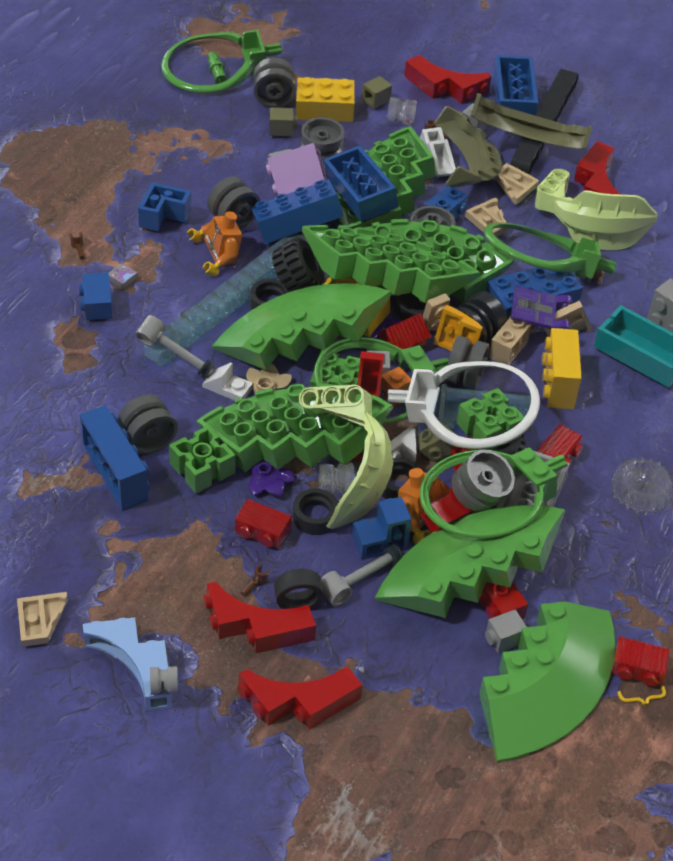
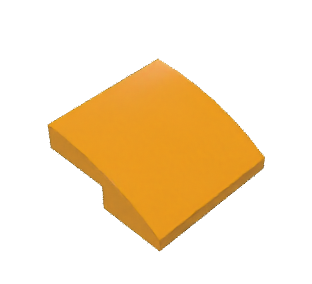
M446 305L443 308L433 344L452 351L454 342L459 335L470 338L471 352L474 343L477 340L479 341L483 327L463 312Z

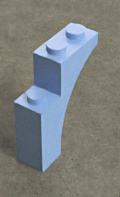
M119 618L117 620L93 621L83 624L85 647L97 649L114 656L132 671L141 686L146 711L173 708L172 694L162 691L160 694L151 695L150 667H159L161 670L168 668L165 640H150L145 643H138L135 618Z

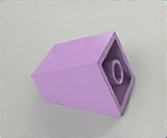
M314 143L267 158L269 164L266 165L269 176H273L275 184H272L275 196L292 193L299 187L314 185L319 180H327L320 150Z

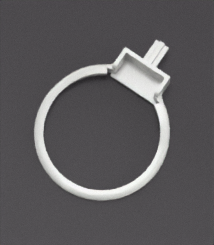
M475 361L455 363L440 369L435 374L432 370L414 369L409 390H388V402L405 403L409 422L426 423L429 430L440 440L466 449H487L516 439L533 424L540 407L539 392L532 379L521 370L498 362ZM478 367H496L519 375L525 381L530 391L531 405L524 419L517 426L503 434L483 439L461 437L446 429L434 416L440 392L439 384L458 372Z

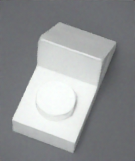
M229 363L214 369L212 374L204 381L202 387L235 400L240 397L246 399L253 389V383L233 375V363Z
M410 426L391 441L393 458H405L415 463L417 451L415 428L413 426Z

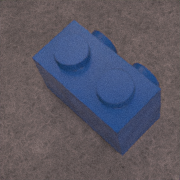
M446 186L425 203L424 206L442 207L448 210L454 216V219H457L460 215H464L468 209V195L454 187Z
M109 272L82 274L83 283H79V294L84 296V298H80L81 311H85L86 320L112 318Z

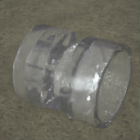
M390 97L387 122L398 123L402 121L403 124L414 125L417 100L406 99L402 102L401 98Z
M339 463L337 468L333 464H319V488L331 494L335 493L336 489H338L340 494H345L355 478L353 463H346L345 465Z

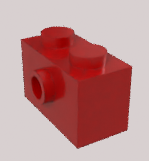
M486 582L478 601L486 609L489 619L515 609L521 619H525L528 608L527 601L513 582L510 588Z

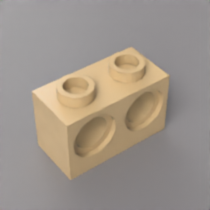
M510 317L493 337L489 358L498 363L510 365L527 344L532 325L512 320Z

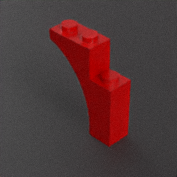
M421 55L411 58L405 63L404 77L432 99L448 93L459 103L463 104L476 98L477 93L483 95L490 91L492 76L487 72L468 74L446 70L432 64Z
M597 141L578 163L574 181L584 185L583 191L622 195L610 183L606 173L607 168L612 162L614 147Z
M361 351L357 385L368 393L379 397L384 354ZM364 449L352 460L362 461Z
M454 446V448L451 450V454L454 455L457 453L473 451L477 449H466ZM462 464L454 466V473ZM452 486L445 497L430 504L434 512L449 524L467 515L477 513L467 509L458 501L453 493ZM423 511L421 517L431 532H437L442 529Z
M217 582L207 583V594L203 595L204 606L206 610L210 609L212 615H209L211 629L217 631L219 639L246 633L248 644H253L255 653L315 640L316 624L309 605L291 609L260 608L234 598L221 588Z
M348 666L327 677L297 683L271 680L246 669L239 673L237 690L244 700L247 699L250 702L258 719L262 718L268 726L294 711L297 720L301 723L304 722L310 730L360 700L363 684Z

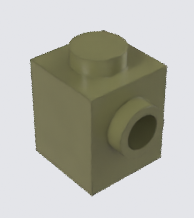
M381 76L363 84L362 100L373 109L391 101L392 84Z
M270 108L269 135L293 136V128H297V116H293V108Z

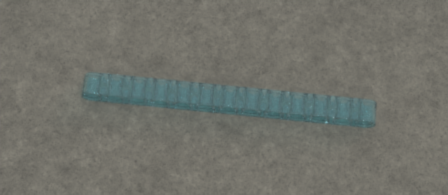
M337 218L320 225H327L328 229H338L340 223ZM301 231L282 238L167 325L163 334L184 349L189 347L250 299L251 287L256 282L262 279L278 278L273 265V250L296 237L303 238L308 242L303 232ZM159 342L155 343L153 347L144 344L142 348V355L160 367L166 365L177 356L176 353Z

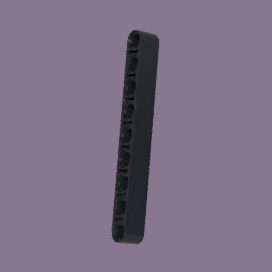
M561 68L535 116L558 122L577 85L579 73ZM523 137L512 157L510 165L530 175L546 143Z

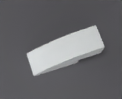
M441 127L422 129L420 139L434 156L436 176H451L456 167L448 140L444 139Z

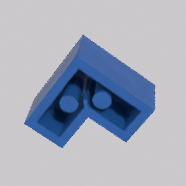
M152 182L138 207L139 227L159 231L165 218L185 223L192 210L191 191Z
M402 497L389 498L378 502L377 517L353 522L352 539L361 560L384 555V549L393 544L398 546L401 551L408 548L412 519Z

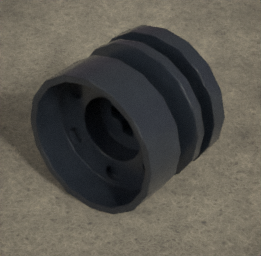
M475 292L464 303L455 308L474 319L483 327L479 341L485 343L495 336L507 322L506 311L495 296L488 292Z

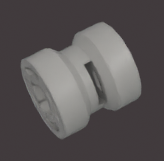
M171 666L165 670H161L159 667H150L151 695L160 694L162 691H167L169 694L178 693L177 666Z

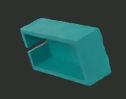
M620 305L611 314L610 318L598 328L594 347L670 388L673 384V332Z

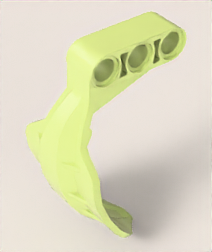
M564 169L552 170L537 187L535 207L539 210L554 213L568 228L571 238L579 243L583 237L599 242L600 250H621L634 245L657 221V212L644 198L637 195L604 194L585 190L574 199L566 198L565 194L567 193L570 173Z
M340 385L305 388L299 395L301 406L315 414L330 413L364 426L368 432L365 439L363 460L358 473L339 501L334 514L326 525L328 528L334 529L360 519L380 499L392 474L393 457L391 442L387 431L372 416V396L360 386ZM361 394V399L355 403V397ZM339 395L337 402L332 404L333 398ZM316 396V401L310 405L311 399Z

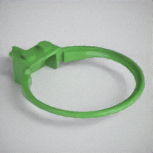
M259 30L245 31L243 36L234 32L201 34L186 38L173 45L164 55L161 67L163 75L168 82L179 89L193 93H217L234 88L244 82L254 72L255 67L266 59V56L281 54L282 49L280 43L263 46ZM200 39H223L234 42L242 47L241 51L245 60L243 66L234 76L225 82L215 85L186 83L176 78L168 67L169 59L175 49Z
M505 222L492 223L484 228L485 238L498 250L512 258L538 268L555 272H573L580 278H592L596 269L609 274H613L617 263L601 258L599 242L583 237L578 243L565 236ZM494 228H509L527 232L562 247L572 256L568 259L557 261L537 259L507 246L494 235L492 230Z
M361 337L358 342L344 339L330 345L320 354L314 368V379L317 387L323 384L322 370L327 360L334 353L336 354L349 348L389 351L391 361L397 360L399 362L398 367L401 369L410 367L412 372H414V369L432 370L435 374L440 369L446 367L449 360L448 358H441L430 361L420 345L401 349L388 342L373 338ZM407 411L397 417L385 419L382 424H391L407 419Z
M530 447L513 455L494 451L508 461L515 477L525 474L538 487V492L534 498V505L529 515L517 525L504 530L486 533L463 531V529L450 525L434 512L429 502V490L434 480L448 468L464 463L473 452L478 450L454 454L434 465L427 472L421 483L420 502L427 516L436 525L448 532L469 538L501 537L526 527L538 518L543 509V502L557 497V474L555 472L568 465L563 455L544 462Z

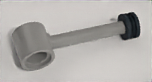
M148 315L135 332L136 338L146 346L153 347L155 343L159 342L198 368V375H204V379L212 374L215 364L209 363L210 360L208 359L206 362H203L165 336L163 333L166 330V326L157 317Z
M395 544L384 549L383 556L346 577L340 576L336 571L328 572L321 578L324 596L333 606L342 605L352 594V588L350 587L352 584L387 564L395 566L403 557L400 548Z

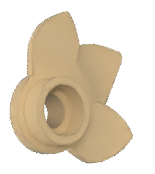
M271 364L267 370L262 369L261 371L249 368L246 375L247 380L253 383L254 392L273 388V391L285 389L289 386L292 379L291 374L279 375L274 364Z

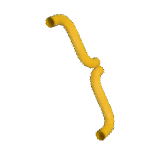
M661 686L662 694L648 696L645 701L637 697L626 699L622 696L621 691L617 693L623 702L639 701L644 706L649 705V701L652 699L664 698L666 689L664 686Z

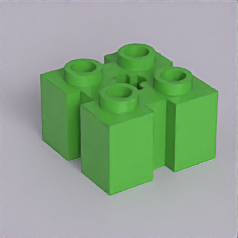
M334 353L323 367V384L338 386L357 385L360 358L347 356V359L339 358L338 353ZM314 372L310 380V387H317Z
M499 388L484 393L482 400L473 398L459 404L457 424L466 435L472 433L473 439H483L498 436L511 430L524 419V416L515 406H508L509 399ZM497 446V447H492V448L483 449V450H493V449L498 448V446Z
M210 425L194 432L193 439L187 440L184 437L169 445L170 464L179 475L185 474V482L195 494L212 486L211 480L218 479L221 481L235 474L236 455L225 443L220 445V437Z

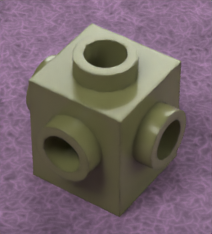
M440 421V423H441L446 429H448V430L451 431L452 433L456 434V433L453 432L449 427H447L444 423H442V422ZM429 428L419 433V451L422 455L436 462L451 454L454 446L437 438Z

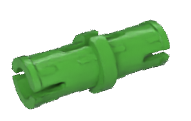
M208 53L209 70L214 76L215 83L225 82L227 77L218 53Z

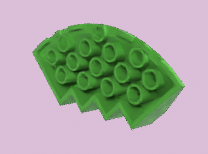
M411 126L390 134L389 138L383 142H375L374 147L369 151L364 150L396 187L399 207L361 222L337 193L344 215L338 218L341 226L355 229L357 227L365 228L372 226V223L375 222L380 224L391 223V220L403 219L402 215L415 211L413 198L425 194L424 181L435 177L436 173L434 156Z
M393 219L391 223L380 224L375 222L372 223V226L365 227L373 229L374 234L387 236L392 233L402 236L403 241L413 244L419 241L433 246L432 251L446 252L450 254V259L456 262L462 260L480 272L479 277L452 293L461 303H464L475 292L485 291L487 280L500 277L515 263L514 258L485 241V237L479 234L477 236L467 232V229L452 224L449 227L437 224L436 221L432 220L415 222L408 221V219ZM382 285L375 286L379 288H384Z
M327 225L302 226V232L321 269L334 280L352 277L359 284L369 286L382 285L395 296L412 293L421 302L427 303L428 300L445 293L449 296L480 275L478 270L464 261L459 260L456 262L449 258L450 254L432 251L433 246L419 241L416 244L403 241V237L390 233L384 236L374 234L373 229L358 227L357 231L341 225L338 226V229H328Z
M351 283L323 284L294 290L275 297L246 313L217 339L212 348L264 370L268 369L278 354L297 361L308 345L325 350L334 343L338 336L358 342L392 295V292L375 286Z
M303 384L290 385L288 389L273 391V388L255 392L256 396L246 399L242 397L234 400V404L225 408L220 406L197 420V424L201 429L210 425L220 437V445L225 443L236 455L235 465L244 472H247L263 459L278 470L295 457L308 466L313 467L328 454L345 465L363 451L365 439L368 435L364 426L330 413L315 414L301 406L299 395L302 390L308 388ZM320 384L319 387H323V386H338V385ZM361 394L355 397V403L361 399ZM370 394L372 396V416L382 424L393 409V406L383 399ZM339 395L333 398L332 404L337 402ZM316 396L311 399L310 405L316 401Z
M533 505L488 509L462 517L450 525L461 528L463 531L476 533L500 531L513 527L523 521L531 512ZM543 506L541 514L532 523L516 532L501 537L469 538L453 534L444 529H440L437 532L434 531L420 540L395 564L381 584L375 600L446 618L454 597L478 603L486 582L510 588L518 567L542 573L564 517L565 509Z
M570 602L541 604L536 620L537 626L521 629L518 643L519 650L502 653L499 666L500 675L483 677L479 695L497 763L523 758L541 748L544 750L551 747L552 743L570 735L592 713L607 687L614 660L615 636L610 611Z

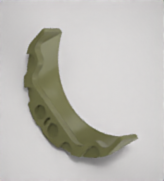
M477 93L471 117L500 130L535 141L572 149L586 150L592 126L566 125L510 109L482 97L479 93Z
M445 106L435 120V126L441 127L442 131L460 149L468 163L469 170L457 166L447 180L446 186L460 188L494 179L502 169L501 156L497 148L487 141L488 136L483 130L468 123L469 118L449 106Z

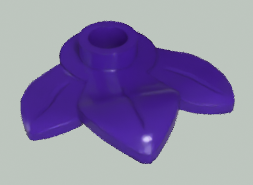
M259 462L252 469L253 477L250 479L248 486L254 496L265 490L272 495L281 497L284 491V483L295 482V476L284 467L278 470L268 462Z

